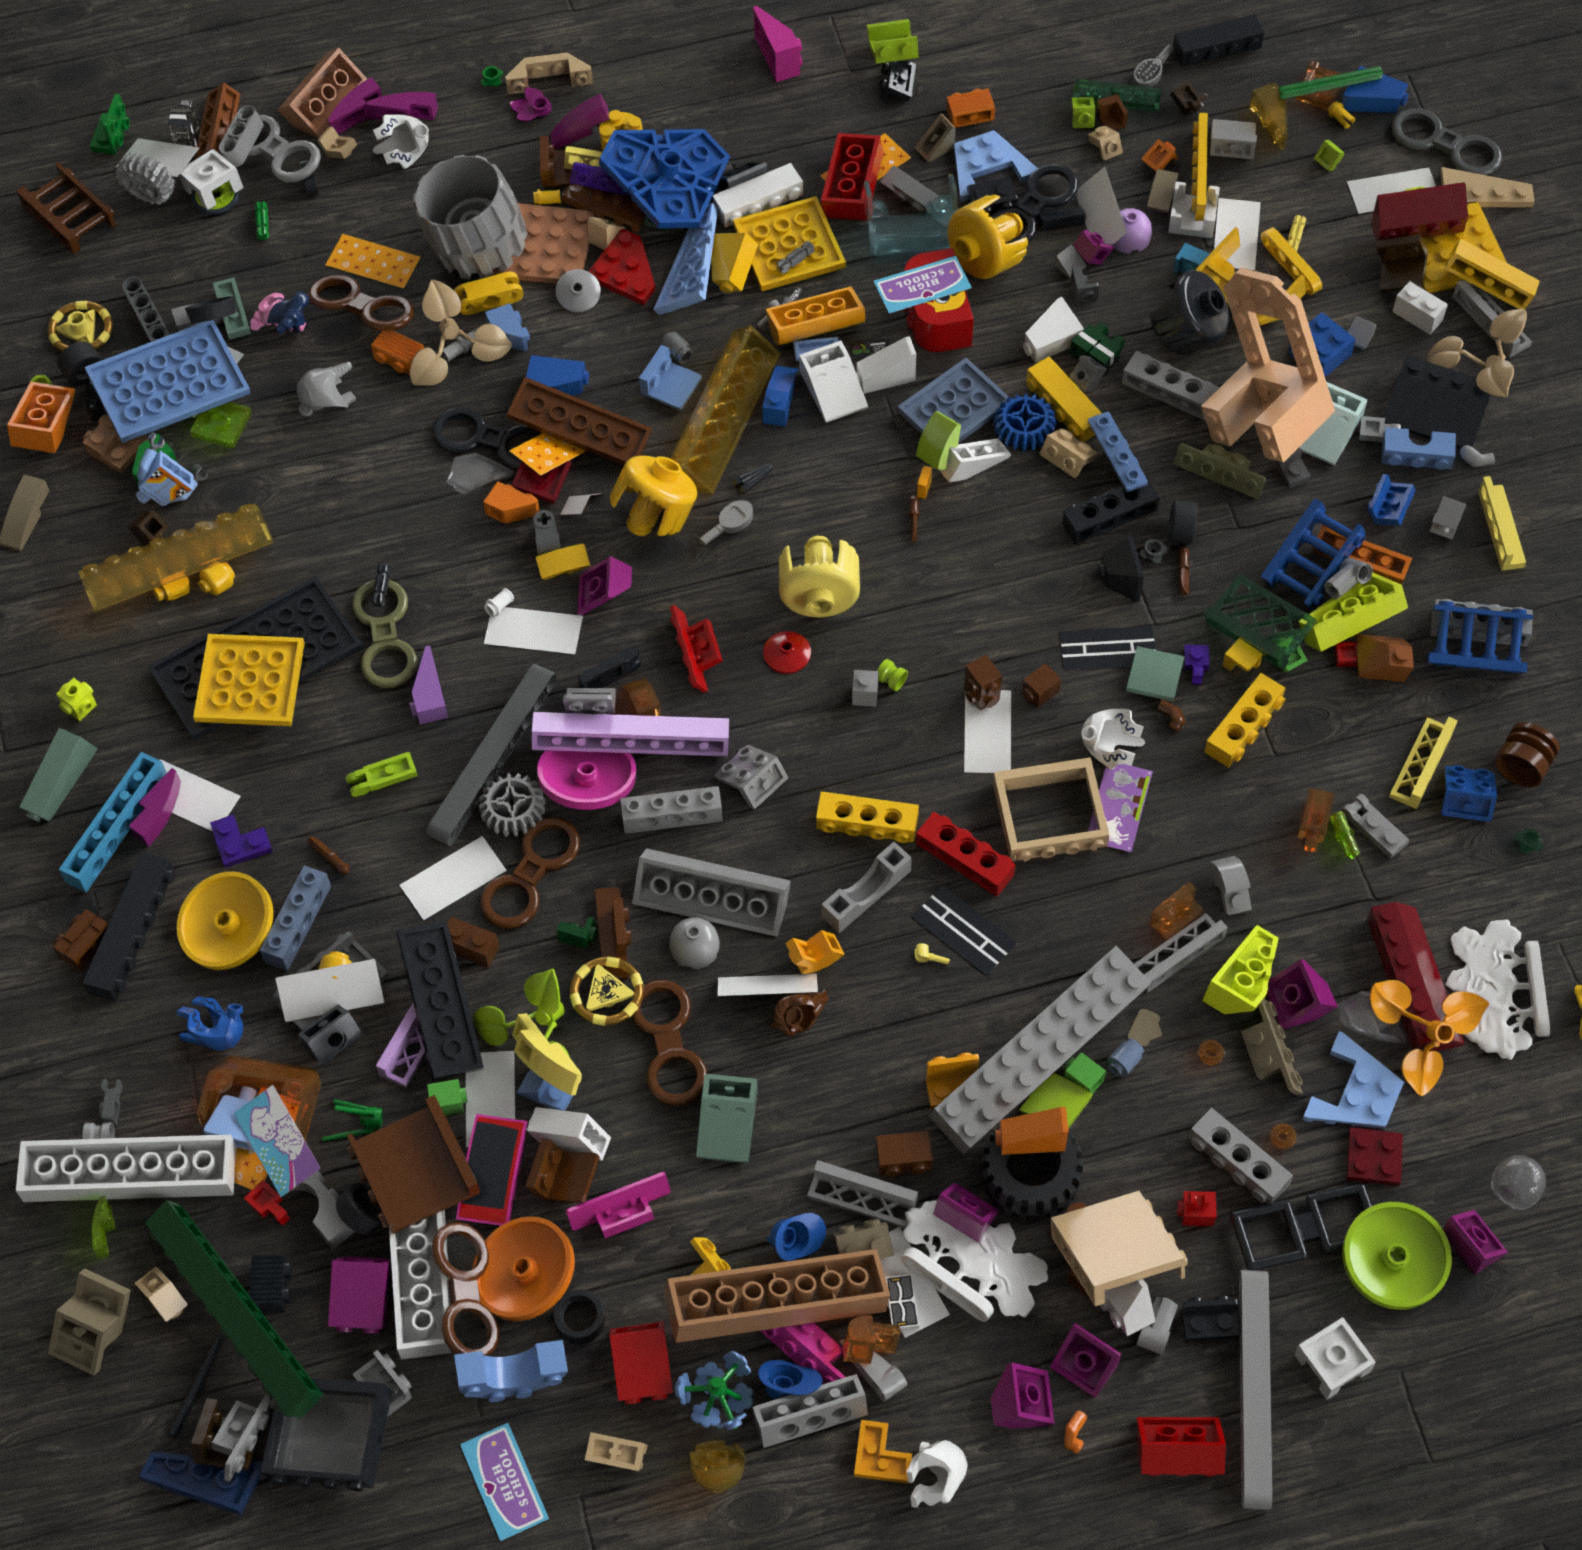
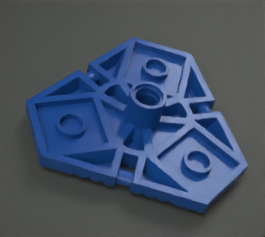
M705 129L663 130L662 135H656L655 130H614L600 157L599 165L617 182L625 193L632 196L633 202L637 203V206L647 214V217L658 228H698L713 193L719 184L720 178L727 167L730 156Z

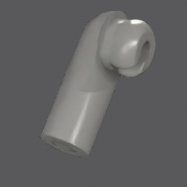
M1469 445L1463 446L1460 450L1462 459L1472 467L1495 463L1493 453L1480 454Z

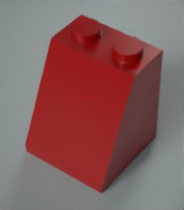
M664 1321L610 1329L618 1401L624 1400L625 1404H635L641 1402L642 1397L651 1396L652 1400L668 1398V1394L673 1393Z

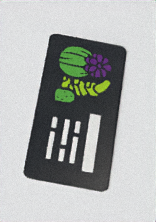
M889 339L849 343L851 358L870 356L886 348L890 343Z

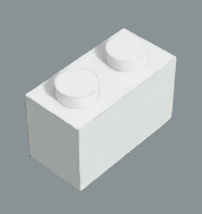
M1409 282L1397 295L1393 312L1426 333L1431 334L1443 321L1448 304L1414 283Z

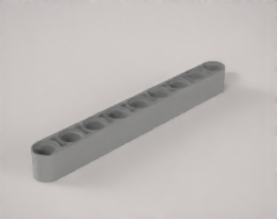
M1240 1270L1241 1503L1243 1509L1271 1510L1272 1443L1268 1271Z

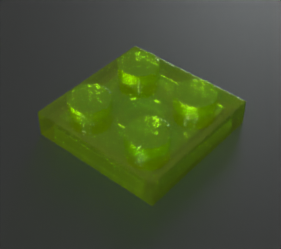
M227 402L199 413L190 430L191 436L234 449L252 414L251 408Z

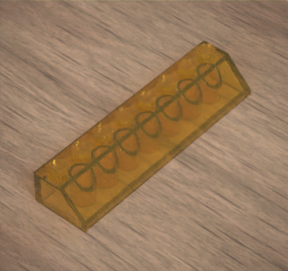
M751 325L732 332L670 458L678 463L682 471L691 478L697 491L708 495L714 493L781 354Z
M246 504L241 506L238 511L222 513L217 516V519L212 521H201L191 529L177 530L172 536L165 539H154L149 545L144 547H133L123 555L109 556L104 562L97 565L94 563L88 564L78 573L95 612L274 542L256 504Z

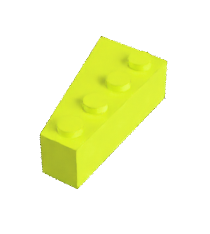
M1372 572V576L1367 583H1357L1338 600L1331 598L1301 619L1299 625L1305 644L1318 651H1323L1408 609V605L1401 584Z

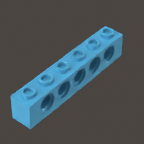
M143 752L139 754L59 868L65 883L87 893L130 831L129 825L141 814L142 809L139 802L166 775L162 761Z

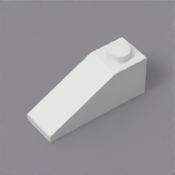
M999 438L958 444V447H949L946 470L940 471L948 482L966 480L1008 459L1011 454Z

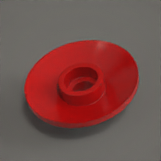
M784 631L774 634L767 640L764 645L763 656L766 664L772 670L783 674H791L800 671L808 664L811 657V648L808 641L802 635L791 631ZM784 647H790L789 650H785V649H783V648H784Z

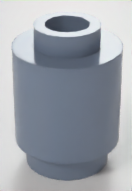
M1134 1039L1121 1042L1107 1058L1109 1071L1115 1076L1126 1077L1142 1059L1143 1047Z

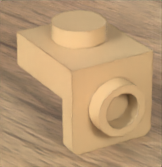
M1102 126L1098 127L1095 132L1088 134L1090 143L1100 148L1103 160L1122 154L1120 135L1113 129Z
M328 127L318 139V143L327 157L347 158L357 145L352 137L338 136L333 127Z

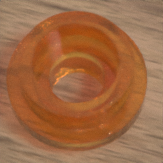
M1207 1040L1200 1045L1198 1056L1207 1065H1217L1223 1060L1224 1049L1219 1042ZM1213 1051L1215 1056H1208L1206 1052Z
M1286 1123L1275 1125L1270 1133L1272 1144L1279 1149L1291 1148L1297 1139L1295 1129ZM1284 1134L1288 1139L1281 1140L1278 1135Z

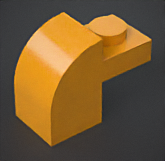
M823 930L807 941L792 938L785 943L789 950V958L798 966L801 974H810L826 968L845 955L835 934Z

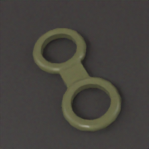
M373 580L361 586L355 593L352 601V610L355 617L363 625L371 627L374 642L366 649L362 656L361 670L364 678L372 685L379 688H395L409 681L417 669L418 658L416 653L407 642L397 638L395 625L396 622L403 618L407 611L408 597L405 590L397 582L389 580L387 590L393 592L398 598L396 609L384 617L369 616L363 611L362 602L368 594L373 592L375 582ZM386 649L401 651L408 659L404 671L392 678L380 677L371 669V662L374 656Z

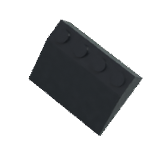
M1407 355L1386 409L1384 424H1400L1401 429H1409V433L1430 439L1432 431L1456 433V448L1461 449L1465 445L1473 447L1492 395L1485 393L1478 387L1477 377Z

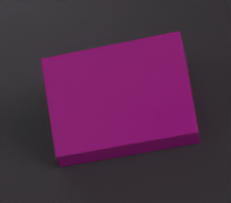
M954 1182L939 1195L933 1215L976 1242H979L997 1216L999 1209Z
M1475 1210L1451 1216L1443 1228L1449 1243L1474 1275L1508 1253Z
M1075 1323L1050 1368L1096 1398L1117 1368L1121 1353Z

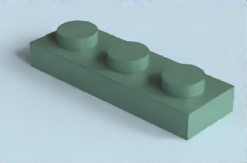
M235 277L213 283L217 298L234 296L236 313L223 317L229 340L251 334Z

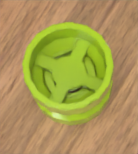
M885 659L877 670L878 681L888 683L889 688L895 692L902 687L908 676L906 669L902 667L897 668L894 662L889 659Z

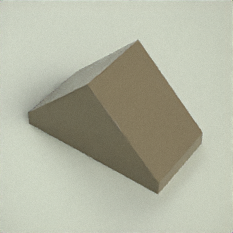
M939 114L915 149L927 162L937 159L954 149L956 128L943 114Z

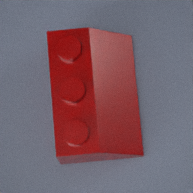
M1137 1417L1138 1459L1141 1474L1149 1476H1159L1161 1474H1175L1177 1476L1202 1474L1209 1477L1217 1474L1225 1475L1226 1443L1219 1417Z

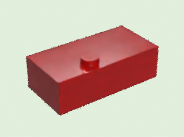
M837 134L821 197L822 210L826 218L867 221L883 157L880 135Z

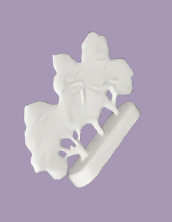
M1509 920L1491 921L1483 935H1480L1476 930L1462 927L1458 933H1454L1451 936V943L1454 954L1460 957L1466 965L1462 969L1453 970L1444 985L1453 991L1477 994L1490 1003L1478 1026L1472 1032L1463 1035L1471 1042L1477 1043L1485 1052H1497L1502 1059L1512 1060L1516 1051L1527 1050L1532 1045V1037L1522 1028L1527 1017L1533 1018L1534 1031L1538 1037L1550 1035L1539 942L1527 941L1524 945L1525 957L1520 958L1514 953V947L1521 939V932L1516 927L1510 926ZM1508 954L1511 955L1512 959H1504L1503 956ZM1520 964H1526L1528 983H1519L1512 973V968ZM1519 989H1529L1531 1007L1527 1009L1518 1008L1512 1001L1513 992ZM1509 1007L1515 1008L1516 1011H1515V1012H1511V1011L1509 1010ZM1519 1014L1520 1017H1516L1518 1022L1511 1026L1506 1024L1511 1016ZM1519 1027V1032L1514 1033L1513 1029Z
M935 1200L925 1202L920 1209L911 1208L905 1212L909 1223L903 1231L904 1239L916 1245L925 1244L929 1251V1257L913 1247L908 1248L903 1253L901 1261L910 1271L980 1321L986 1322L994 1312L992 1304L984 1296H994L998 1300L1000 1311L1005 1316H1016L1019 1314L1022 1317H1026L1035 1305L1028 1287L1029 1285L1037 1286L1047 1282L1048 1275L1046 1271L1048 1267L1044 1260L1030 1252L1025 1254L1013 1253L1012 1247L1016 1237L1010 1223L999 1224L996 1228L989 1226L980 1241L976 1242L933 1215L937 1203ZM925 1235H929L928 1242L923 1239ZM934 1236L940 1238L941 1246L938 1252L935 1251L937 1247L932 1246ZM944 1248L950 1249L948 1253H942ZM951 1256L959 1262L960 1269L955 1275L937 1263L940 1257ZM963 1276L978 1279L980 1281L979 1292H976L960 1279ZM993 1284L997 1285L996 1290H989Z

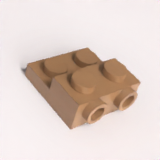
M104 414L100 417L98 426L94 431L89 430L85 433L83 445L86 453L122 474L136 459L138 446L147 441L149 436L145 434L121 443L108 415Z

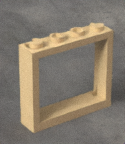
M1091 757L994 772L993 787L1008 854L1012 861L1023 860L1025 862L1036 857L1050 858L1056 854H1075L1082 850L1091 849L1096 851L1097 848L1107 847L1105 845H1108L1109 831ZM1086 778L1098 830L1017 843L1006 795L1007 790Z

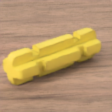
M1300 215L1294 217L1287 241L1296 252L1306 222V218Z

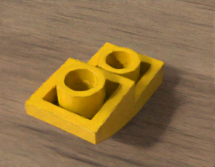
M585 544L561 548L536 557L543 580H548L564 573L572 574L591 566Z

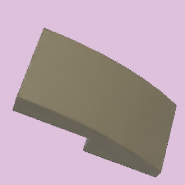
M1157 169L1147 209L1169 214L1175 183L1178 180L1179 173Z

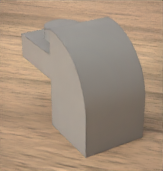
M1443 496L1438 511L1433 518L1430 532L1453 539L1466 504Z
M1232 856L1211 861L1214 883L1216 887L1221 889L1225 914L1232 915L1252 910L1248 891L1250 883L1241 860Z

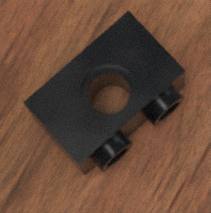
M338 1004L297 1036L311 1058L322 1066L325 1063L331 1062L343 1049L352 1046L363 1034L349 1011ZM334 1033L332 1039L328 1041L330 1035Z

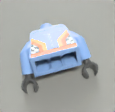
M151 433L148 437V442L151 446L146 448L137 472L139 479L138 488L140 489L136 493L138 500L145 504L153 499L161 506L171 502L186 500L197 487L198 480L204 481L207 479V472L202 470L198 474L202 467L199 464H195L192 466L190 473L162 451L157 453L156 450L162 448L165 441L161 436L159 442L154 443L156 434Z

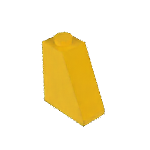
M747 233L714 234L711 255L712 281L725 293L743 290L758 243Z

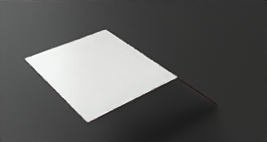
M598 494L569 496L560 515L582 514L590 496Z

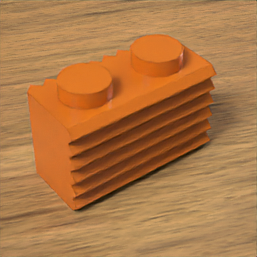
M989 88L983 90L974 89L971 92L962 94L954 93L946 97V110L951 124L955 128L994 120L995 105Z
M392 330L379 333V336L371 344L373 357L377 362L389 364L397 372H404L410 375L412 360L417 352L424 349V345Z

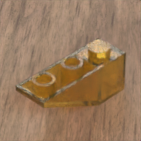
M1276 82L1252 91L1250 108L1260 118L1262 126L1267 128L1273 142L1277 143L1281 150H1284L1288 135L1286 99H1280L1278 95L1279 86Z

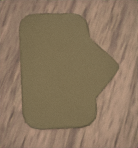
M1141 1009L1129 1031L1128 1039H1134L1141 1046H1147L1150 1040L1161 1037L1162 1032L1158 1024L1160 1016L1147 1009Z

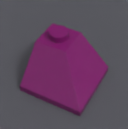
M610 556L580 573L577 614L582 616L629 589L632 583V567Z
M1300 959L1268 982L1267 996L1276 1008V1017L1282 1029L1317 1020L1338 1007L1329 985L1304 959Z
M1016 1363L1007 1364L991 1396L994 1425L1016 1429L1055 1424L1048 1371Z

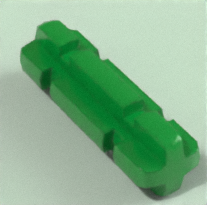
M264 201L256 202L257 239L267 240L269 238L267 203Z

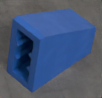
M1360 65L1358 70L1366 69V67ZM1383 74L1382 78L1378 80L1349 85L1343 94L1341 103L1346 111L1397 113L1400 106H1405L1409 94L1406 93L1408 84Z
M531 355L526 377L574 396L582 394L584 385H588L589 371H586L585 362Z

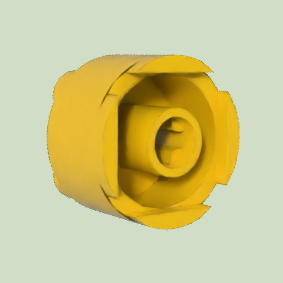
M619 110L611 111L609 113L610 120L600 123L599 126L601 149L604 151L614 130H643L641 119L633 114L620 112Z

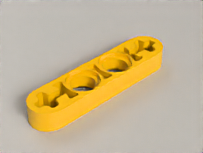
M1269 228L1261 233V241L1265 248L1294 280L1301 274L1305 276L1306 293L1308 295H1313L1322 289V282L1319 276L1275 228Z

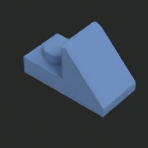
M532 1070L528 1071L517 1091V1094L550 1109L562 1111L566 1110L573 1095H569L549 1084Z

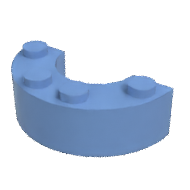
M563 1340L537 1343L533 1348L525 1352L506 1357H488L483 1355L482 1351L454 1355L460 1392L465 1397L489 1398V1402H499L504 1400L505 1397L515 1395L516 1398L520 1399L530 1397L533 1391L560 1384L562 1378L568 1372Z

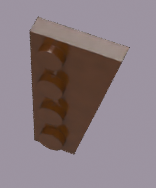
M569 184L562 194L563 203L583 211H595L596 216L603 219L606 216L615 219L614 223L620 226L624 224L632 226L631 230L639 232L644 224L646 214L631 198L621 194L603 192L600 189H590L579 184Z

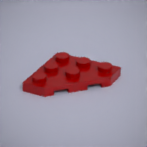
M621 228L588 272L596 277L600 286L644 306L656 291L653 276L641 237Z

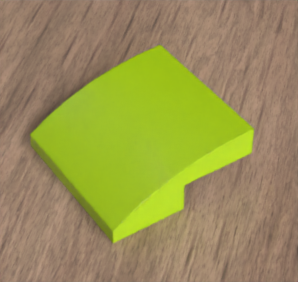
M935 411L923 430L916 456L937 470H946L949 447H958L961 425L941 412Z
M1053 1073L1032 1092L1019 1112L1026 1115L1053 1108L1066 1107L1069 1129L1091 1100L1093 1094L1074 1082Z

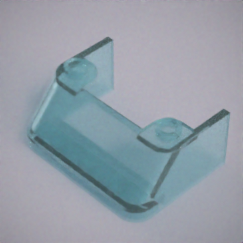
M948 174L949 195L938 196L933 200L932 213L888 216L887 206L883 202L872 201L869 181H864L866 220L871 253L877 257H887L949 249L947 228L951 216L957 211V188L953 174Z

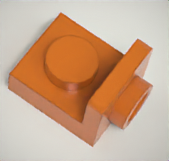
M1158 139L1141 160L1157 172V169L1163 170L1171 159L1176 161L1178 157L1175 153L1176 148L1168 141L1163 143Z

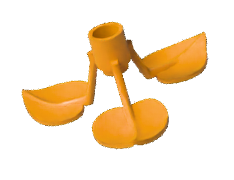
M1397 980L1374 983L1370 991V1004L1378 1019L1385 1023L1395 1024L1403 1014L1427 1026V1036L1433 1042L1426 1045L1424 1051L1420 1049L1409 1051L1405 1055L1401 1066L1402 1074L1408 1084L1419 1096H1424L1435 1086L1443 1070L1441 1054L1429 1050L1433 1047H1439L1440 1043H1449L1454 1038L1455 1033L1468 1034L1472 1032L1480 1023L1490 1003L1483 997L1471 992H1453L1442 1002V1011L1446 1015L1443 1018V1022L1438 1020L1430 1022L1405 1010L1410 1006L1412 996L1409 988L1404 983Z

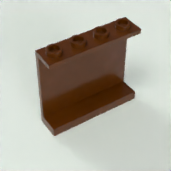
M435 1095L425 1099L427 1108L355 1141L352 1133L347 1135L350 1145L346 1146L352 1161L358 1159L361 1167L356 1168L362 1183L368 1181L371 1187L367 1191L373 1206L379 1205L381 1212L377 1213L381 1224L383 1228L389 1226L392 1234L480 1193L478 1183Z

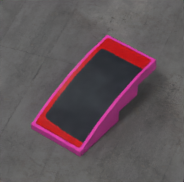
M476 1114L466 1161L478 1183L480 1193L458 1203L456 1219L500 1226L510 1221L513 1200H515L518 1175L521 1173L528 1121Z

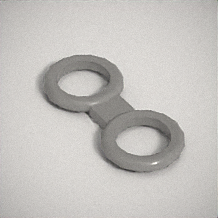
M259 115L263 125L269 126L271 130L266 140L252 147L248 156H257L263 153L273 159L271 164L272 173L278 180L284 182H297L310 176L318 167L321 159L320 150L317 146L305 140L288 143L287 140L279 136V123L273 117ZM304 150L311 153L310 161L302 169L295 172L281 170L282 162L291 153Z

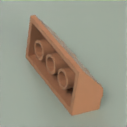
M338 47L324 55L279 107L278 112L291 126L318 138L329 126L328 119L339 102L355 87L366 81L367 78Z

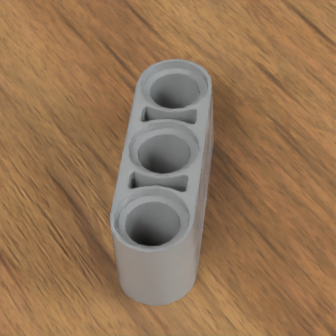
M252 105L243 106L238 110L219 145V151L222 156L235 167L244 163L263 128V122Z

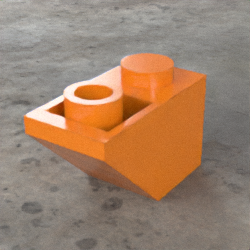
M500 482L495 484L483 501L485 514L505 524L534 517L540 511L538 499L533 495L522 493L512 485H505Z

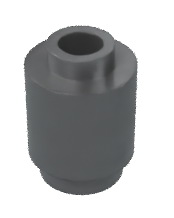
M669 332L663 336L661 345L669 348L670 358L674 362L683 365L690 361L693 351L689 343L677 332Z

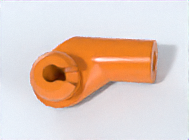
M1082 1411L1074 1413L1065 1430L1064 1446L1068 1451L1071 1450L1075 1454L1080 1452L1084 1444L1081 1439L1077 1438L1080 1429L1087 1420L1086 1414Z

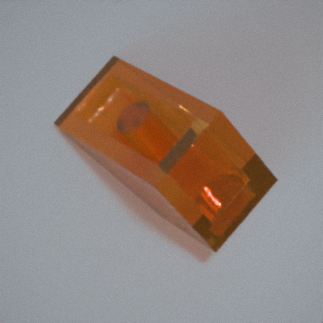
M645 678L622 685L634 715L661 716L660 703L652 685Z

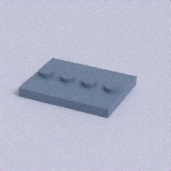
M964 358L898 406V412L922 434L933 413L939 411L961 425L958 442L960 443L995 417L997 408H1001V402H1006L1009 396L970 360Z

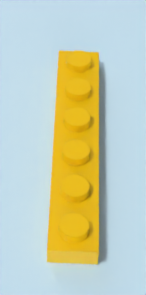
M1199 113L1198 122L1194 121L1193 135H1197V137L1193 136L1192 150H1196L1192 156V165H1196V167L1192 168V180H1196V182H1192L1191 196H1195V198H1192L1191 211H1195V221H1204L1206 209L1208 113Z

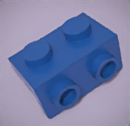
M1383 474L1380 482L1376 485L1372 500L1368 503V513L1371 515L1374 524L1401 526L1416 491L1414 485L1391 483L1389 475Z

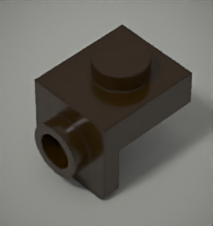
M1188 80L1170 94L1185 115L1191 110L1194 113L1205 105L1203 101L1208 97L1206 93L1200 96Z

